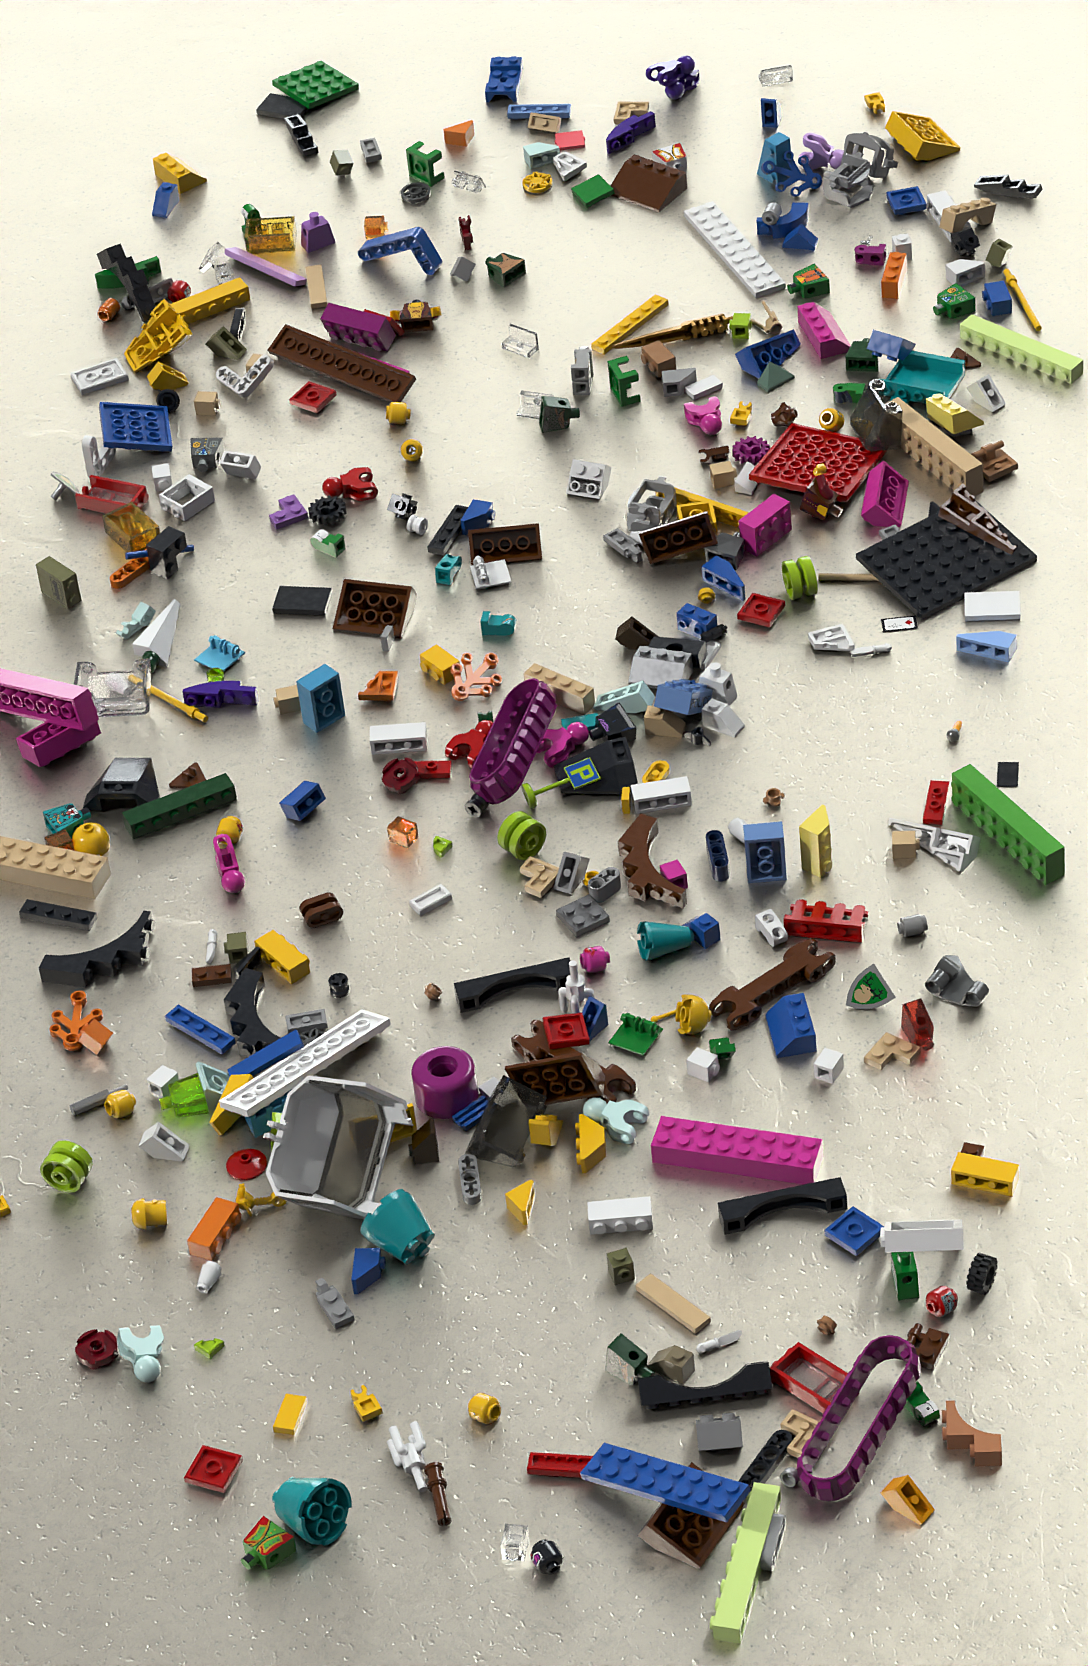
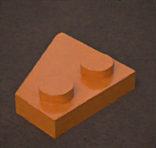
M379 671L375 678L367 683V689L364 692L360 691L358 693V699L394 701L399 677L398 671Z

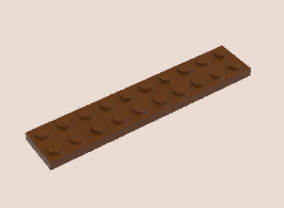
M287 324L284 325L268 348V352L274 356L390 403L402 402L416 381V377L410 373Z

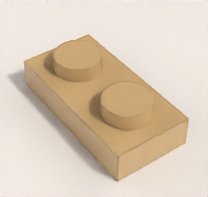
M531 112L527 128L559 133L562 118Z

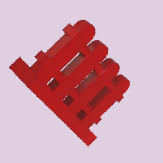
M799 899L790 906L792 914H785L784 928L789 936L862 943L863 929L865 928L863 919L868 918L869 911H865V906L856 905L852 910L846 909V905L843 903H837L832 908L827 907L824 901H818L814 906L807 905L806 900ZM812 912L811 917L805 916V913ZM825 914H831L830 919L824 918ZM844 916H851L850 920H843Z

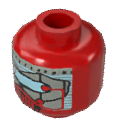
M182 280L174 281L167 291V296L173 303L191 295L189 284Z
M939 1286L927 1294L926 1308L934 1316L944 1317L956 1309L958 1296L952 1288Z

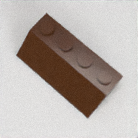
M707 511L638 532L650 564L718 544L717 531Z
M539 523L468 530L471 566L474 565L473 560L476 556L482 557L484 563L504 559L505 562L542 559Z

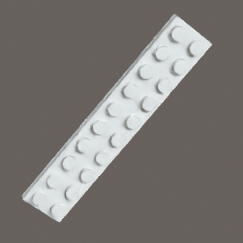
M713 201L684 211V217L755 298L786 288L782 278Z
M360 1010L219 1100L220 1108L245 1117L253 1116L263 1107H267L277 1098L284 1096L285 1093L297 1086L308 1075L313 1076L319 1071L326 1069L328 1065L340 1060L345 1054L354 1051L359 1045L368 1042L376 1034L382 1033L384 1029L391 1025L390 1018Z

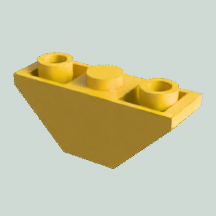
M548 1114L536 1115L535 1119H529L531 1143L556 1145L563 1120H557L556 1115Z
M579 1114V1123H575L576 1135H580V1138H576V1149L580 1150V1153H576L577 1165H581L582 1173H587L606 1157L604 1127L584 1114Z

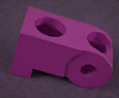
M879 244V246L858 245L854 248L856 263L884 266L887 258L886 244Z

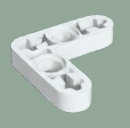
M262 355L243 378L226 366L220 367L217 370L216 377L240 397L246 398L274 366V361L268 355ZM258 373L257 377L252 379V376ZM237 379V382L231 385L232 381Z
M85 435L82 440V451L87 476L94 475L100 477L113 459L116 448L111 449L102 445L98 451L96 438Z

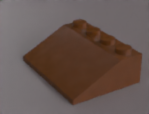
M634 154L624 162L610 185L615 193L611 196L660 212L687 189L686 172Z
M344 579L332 629L382 635L385 627L389 625L393 626L394 637L402 638L413 614L417 593L412 586Z
M582 1052L505 1066V1071L527 1108L601 1096L604 1093L606 1076L599 1064Z
M693 1462L688 1465L690 1468L703 1471ZM660 1503L637 1536L655 1550L700 1569L745 1503H741L728 1522Z

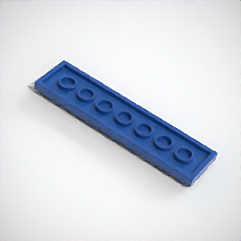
M603 1443L580 1472L583 1480L723 1522H728L751 1491L749 1484L608 1443Z

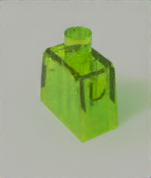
M198 1073L169 1084L170 1096L159 1098L161 1110L173 1107L175 1116L178 1118L209 1113Z

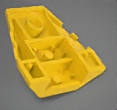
M165 299L150 313L152 317L147 324L142 325V332L138 338L134 337L124 352L127 361L135 373L178 349L193 335L183 317Z

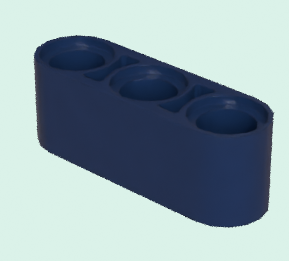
M711 830L705 836L711 873L714 880L723 882L730 877L725 842L722 832Z

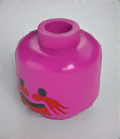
M602 946L585 948L583 953L580 954L581 967L588 973L604 971L607 963H610L609 952H605Z

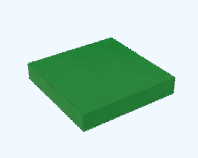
M599 174L571 188L572 193L586 208L615 194L614 189Z

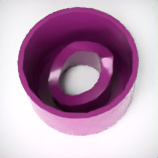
M453 1046L434 1047L423 1052L413 1063L411 1075L415 1101L419 1110L425 1115L436 1119H452L453 1115L478 1099L479 1090L475 1063L472 1057L464 1050Z

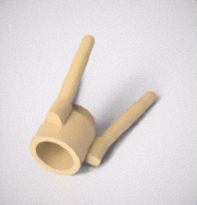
M762 301L769 315V318L766 320V326L751 319V323L763 329L766 333L777 334L783 326L775 312L770 311L765 301Z

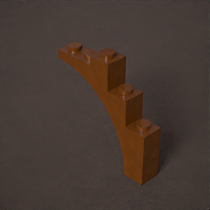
M640 813L617 841L619 856L625 858L622 861L624 876L630 878L627 881L629 896L645 902L649 897L684 908L687 904L686 889L676 886L657 872L649 859L651 845L659 833L657 818Z

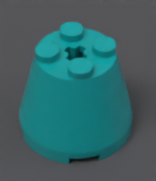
M398 1189L389 1193L380 1200L381 1205L375 1209L373 1214L368 1213L360 1231L367 1241L408 1265L417 1256L423 1257L429 1252V1244L435 1237V1233L430 1228L414 1197L409 1192Z
M291 1477L272 1496L277 1516L306 1542L315 1545H328L334 1542L347 1526L345 1521L348 1509L352 1507V1500L348 1488L340 1481L332 1478Z

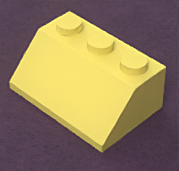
M934 394L926 399L927 418L952 434L984 425V421L942 394Z
M823 804L799 826L802 870L819 878L832 868L830 824L826 806Z

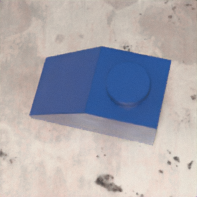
M761 98L762 127L778 128L782 119L781 103L777 99Z
M163 182L156 191L152 216L163 218L169 216L180 201L177 184Z
M472 500L461 519L462 535H467L468 530L484 529L490 525L496 515L495 510H493V502Z
M708 913L694 917L681 925L689 927L693 931L694 940L705 949L721 940L719 922Z
M355 1248L351 1279L354 1294H359L381 1278V1271L385 1269L386 1261L385 1256H381L380 1248Z

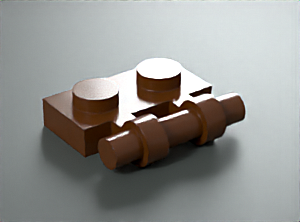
M916 1323L909 1330L907 1341L913 1346L916 1342L921 1343L919 1348L915 1347L921 1367L934 1371L950 1340L949 1333L929 1328L927 1333L924 1334L921 1333L923 1326Z

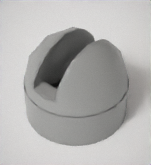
M130 295L122 299L121 305L124 309L130 310L135 307Z
M789 1467L781 1473L780 1479L784 1485L794 1487L798 1483L799 1477L796 1468Z

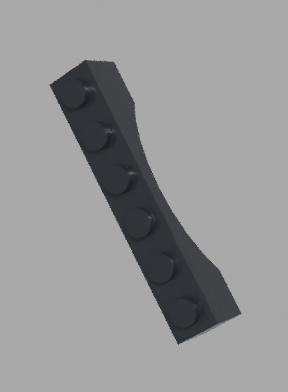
M570 957L454 983L455 997L460 1013L480 1009L494 997L515 989L544 988L558 991L559 988L566 987V977L570 975Z
M841 1177L718 1202L719 1219L724 1235L745 1231L758 1219L780 1210L801 1208L832 1213L848 1209L847 1194Z
M768 1361L747 1363L729 1379L706 1387L678 1385L660 1375L637 1378L641 1406L646 1405V1409L658 1408L660 1403H668V1406L680 1405L682 1400L698 1403L702 1402V1398L711 1397V1400L724 1399V1395L733 1394V1397L746 1396V1392L754 1391L755 1395L768 1393V1389H772Z

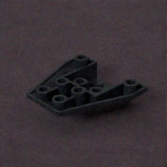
M626 737L608 740L554 765L557 781L568 778L564 767L590 757L601 780L574 790L571 782L559 786L561 793L622 794L623 787H630L631 792V785L638 784L633 758Z
M114 758L87 793L83 809L87 807L89 810H102L105 799H136L137 806L160 798L152 759Z

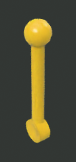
M676 1010L659 1016L654 1015L650 1020L657 1023L660 1019L676 1014Z

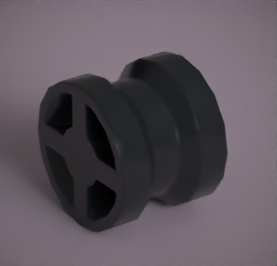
M475 793L471 800L465 804V809L469 815L479 817L483 810L488 807L489 803Z
M335 973L329 977L330 993L333 997L342 998L349 994L348 977L345 974Z

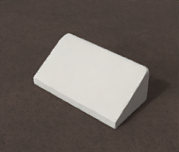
M746 462L735 480V492L752 495L759 484L749 480V473L755 467L750 462Z

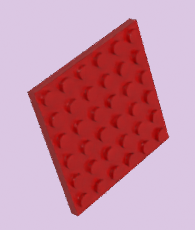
M791 423L749 473V480L805 493L808 485L817 477L813 474L814 468L818 464H824L826 466V473L822 475H825L827 485L838 494L837 501L847 502L868 476L869 471L877 465L888 451V444Z

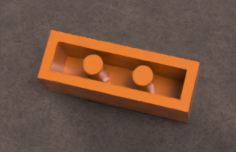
M890 252L881 280L882 298L899 299L907 272V253Z
M218 1197L214 1199L187 1240L190 1255L212 1261L216 1254L220 1253L222 1245L226 1239L230 1238L234 1227L240 1223L241 1213L238 1203Z

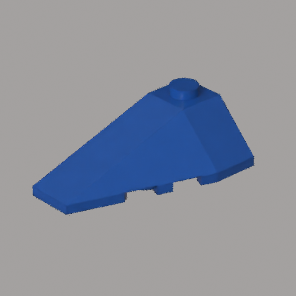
M793 329L747 346L737 352L735 356L742 370L759 379L769 361L780 366L801 343Z

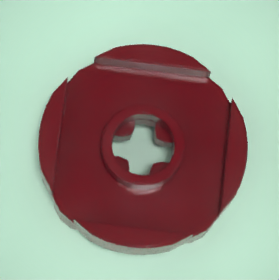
M403 757L405 760L393 759L383 768L382 782L389 791L403 794L420 779L418 767L410 758Z
M97 1329L85 1332L77 1340V1346L75 1347L77 1359L92 1370L110 1363L119 1355L116 1336L108 1330L98 1332ZM95 1346L98 1348L101 1347L98 1350H93V1347Z

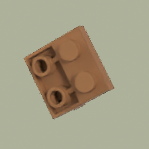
M1002 440L993 444L989 443L971 454L983 464V477L988 482L1018 469V463L1000 449L1004 447Z

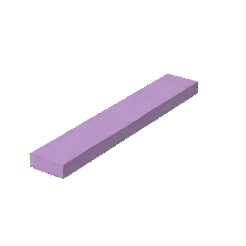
M238 247L225 249L224 254L292 286L305 285L307 282L306 278Z

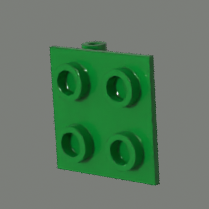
M628 1012L626 1014L623 1013L620 1018L623 1023L609 1040L608 1044L644 1056L663 1031V1028L657 1025L656 1022L648 1021L645 1018L641 1019L640 1016L635 1018L634 1015Z

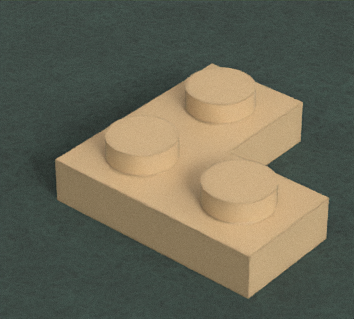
M618 101L614 115V124H620L633 115L640 117L648 113L649 102Z
M530 856L520 867V873L531 878L524 886L525 892L541 898L555 884L559 868Z
M886 1032L864 1056V1063L880 1070L892 1058L910 1065L921 1053V1047Z
M793 1409L781 1422L780 1426L781 1430H787L791 1435L795 1436L787 1447V1453L798 1458L802 1454V1448L805 1443L811 1438L818 1421Z

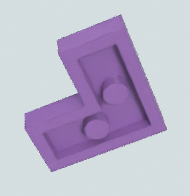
M294 494L279 499V506L282 510L269 515V519L276 530L308 518V512Z

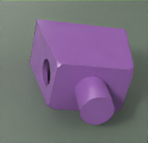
M311 212L309 214L310 220L304 221L301 224V246L308 253L336 243L328 221L323 216H319L318 212Z

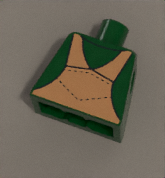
M501 253L495 258L489 256L485 261L489 277L504 288L526 274L525 260L507 253Z

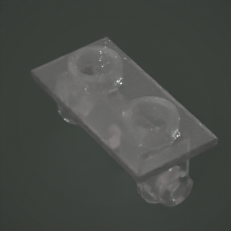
M454 171L456 178L452 179L454 187L464 189L466 186V190L475 193L481 192L482 188H486L480 176H472L464 171Z

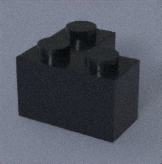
M168 526L146 545L151 573L168 579L178 571L176 556L187 547L184 532Z

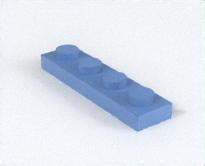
M571 104L509 105L507 117L508 119L515 120L529 119L532 112L565 119L570 118L572 108Z

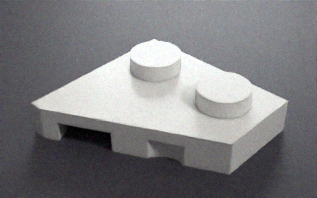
M566 151L553 157L554 165L564 181L587 168V162Z
M843 624L808 633V639L816 650L853 651L855 649V645Z

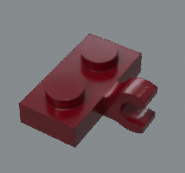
M469 215L467 216V221L465 218H458L465 251L471 250V243H473L470 229L472 222Z

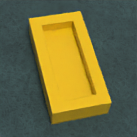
M285 1394L273 1425L274 1432L295 1435L307 1405L306 1396Z

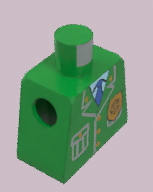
M955 283L937 295V305L933 306V311L937 316L944 313L950 319L964 316L976 311L975 297Z

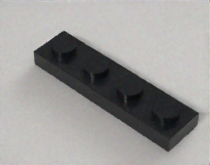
M454 506L427 546L429 553L445 555L462 529L461 519L468 507Z
M29 899L25 901L19 911L20 918L87 931L91 930L97 920L96 912Z

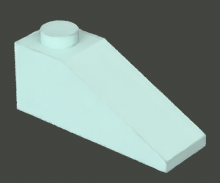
M640 681L598 695L593 708L606 711L620 702L626 713L645 712L648 705L652 706L655 696L645 682Z

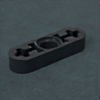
M245 308L235 309L230 333L239 342L241 341L246 321Z

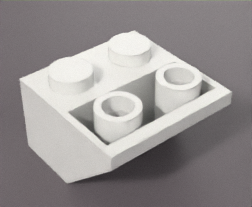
M573 459L566 494L601 499L609 485L612 467L606 464Z

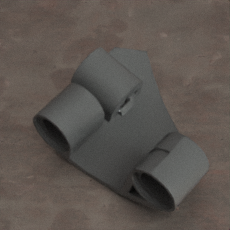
M955 955L943 956L936 965L934 972L925 982V987L930 993L945 1001L962 1006H979L989 993V988L985 983L981 981L974 982L970 978L959 957Z

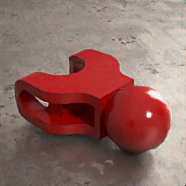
M368 467L353 468L348 473L340 475V479L329 477L322 485V491L325 496H330L331 498L339 497L342 494L343 498L366 501L376 498L378 494L376 485L371 482L373 474ZM367 490H373V491L370 492V493L364 492V491H367Z
M483 720L476 725L475 730L471 729L467 733L454 736L445 747V756L451 760H456L462 755H468L469 768H472L493 722Z

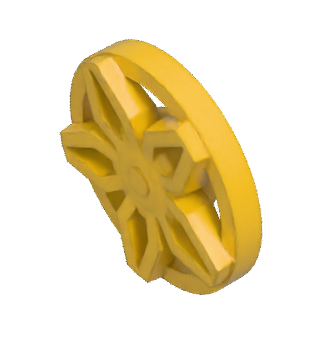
M536 171L523 178L522 184L523 188L528 192L541 193L550 189L553 182L550 174L538 173Z

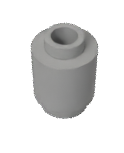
M775 202L768 204L762 214L763 222L767 225L776 224L782 213L781 206Z
M920 914L902 917L900 922L897 923L899 934H903L904 937L922 934L928 930L925 915L920 916Z

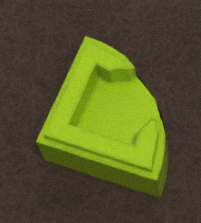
M436 835L433 840L434 852L442 858L453 847L452 841Z
M214 1338V1340H201L195 1343L194 1349L211 1359L225 1345L223 1340Z

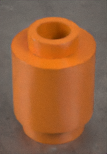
M108 298L98 309V317L103 321L111 320L120 311L119 302L116 299Z

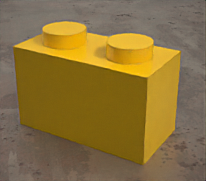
M437 644L420 654V667L424 672L429 673L435 680L444 685L454 680L450 670L454 663L460 664L458 659Z

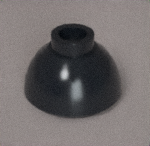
M165 389L157 395L156 402L158 406H167L168 412H173L179 407L180 397L174 390Z

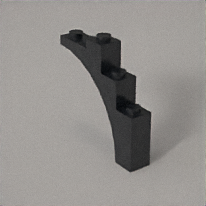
M121 243L97 253L96 255L102 269H107L114 273L127 289L142 322L150 320L152 317L150 313L155 308V304L147 285L149 283L143 269L137 271L132 256L126 258Z
M143 911L138 921L127 932L104 946L77 954L45 955L39 966L41 981L86 988L93 974L114 977L117 970L121 968V964L143 966L145 960L150 955V948L147 947L149 935L155 928V920L152 918L151 911Z
M245 968L224 998L226 1014L233 1016L230 1019L232 1033L240 1036L237 1040L239 1055L248 1058L277 1041L280 1037L273 1034L257 1015L259 998L265 988L263 972Z

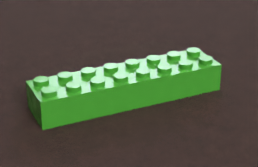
M971 764L952 773L951 799L956 807L958 806L967 817L975 821L978 827L984 829L991 838H994L1002 848H1005L1013 858L1022 863L1025 869L1031 871L1045 885L1065 876V847Z

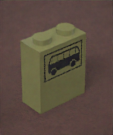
M50 556L36 564L42 593L67 609L82 601L75 572Z

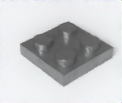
M589 894L556 910V916L576 938L610 922L609 915Z

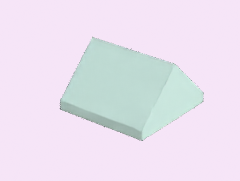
M198 1061L196 1069L208 1111L215 1110L230 1078L229 1073Z

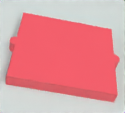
M582 130L555 134V144L559 146L560 150L585 147V137Z

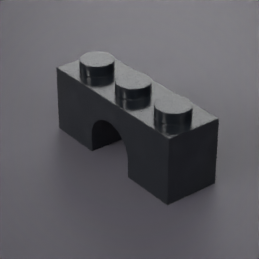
M654 636L648 646L650 648L692 653L694 669H701L708 655L705 641Z

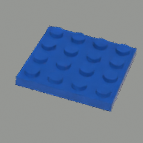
M113 402L99 403L104 447L172 452L173 446L167 406Z

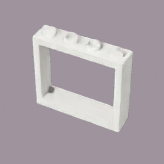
M962 1219L885 1222V1227H881V1247H885V1252L964 1250Z

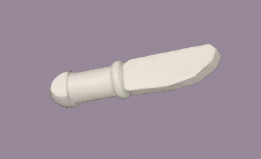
M885 643L878 646L860 647L854 649L851 652V656L857 657L889 652L892 646Z
M211 929L208 932L206 962L209 964L213 961L215 954L216 935H218L215 929Z
M737 1330L703 1344L700 1343L696 1350L698 1353H705L711 1349L731 1344L739 1339L742 1331Z

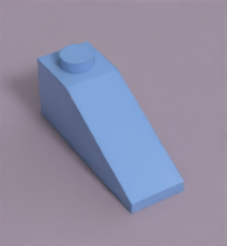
M1002 631L957 634V651L1009 662L1017 649L1016 634Z

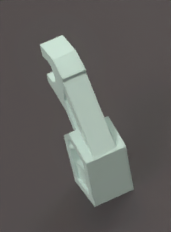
M140 602L132 614V621L122 622L121 624L124 628L122 631L117 630L116 634L124 639L130 638L142 627L149 625L156 610Z

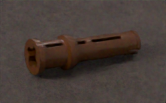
M432 1462L424 1468V1472L428 1476L427 1487L433 1495L438 1525L443 1526L442 1520L444 1519L445 1526H447L452 1520L445 1493L447 1481L443 1478L444 1467L442 1463Z

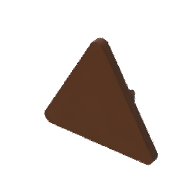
M956 348L950 357L965 360V369L981 367V362L960 348Z
M194 762L171 781L169 787L187 788L205 781L206 778L199 764Z

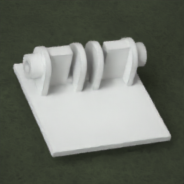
M476 556L473 560L474 565L470 566L476 589L511 583L505 559L484 563L482 557Z

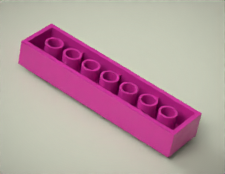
M0 668L1 712L85 731L99 720L97 709L94 706L92 695L88 688Z
M661 1116L651 1143L652 1163L802 1185L816 1182L824 1157L823 1139Z

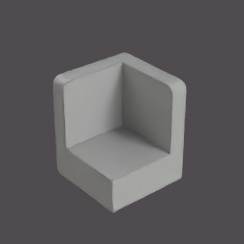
M462 256L458 257L450 275L468 281L476 264Z

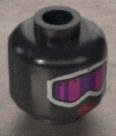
M540 1540L532 1547L530 1557L540 1573L554 1574L560 1570L564 1557L554 1541Z

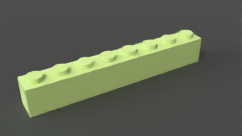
M973 314L960 324L961 339L1072 384L1083 374V359Z
M754 1482L752 1491L746 1497V1504L748 1505L747 1508L742 1510V1525L738 1526L736 1531L737 1542L732 1544V1559L726 1565L727 1577L722 1579L720 1586L722 1594L721 1597L716 1599L715 1616L712 1615L710 1619V1629L713 1630L715 1640L741 1644L762 1571L760 1568L762 1551L774 1513L778 1514L781 1504V1488L776 1485Z

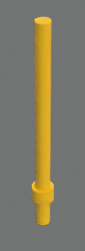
M1004 269L1003 273L1008 286L1012 287L1035 330L1040 331L1042 326L1020 290L1016 277L1011 274L1009 269Z
M134 675L128 677V681L186 712L189 717L197 718L204 723L208 721L209 717L201 713L198 708L188 706Z

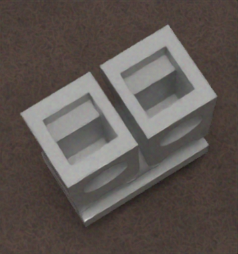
M582 346L574 350L575 364H571L573 395H590L591 377L594 376L592 351L588 346Z

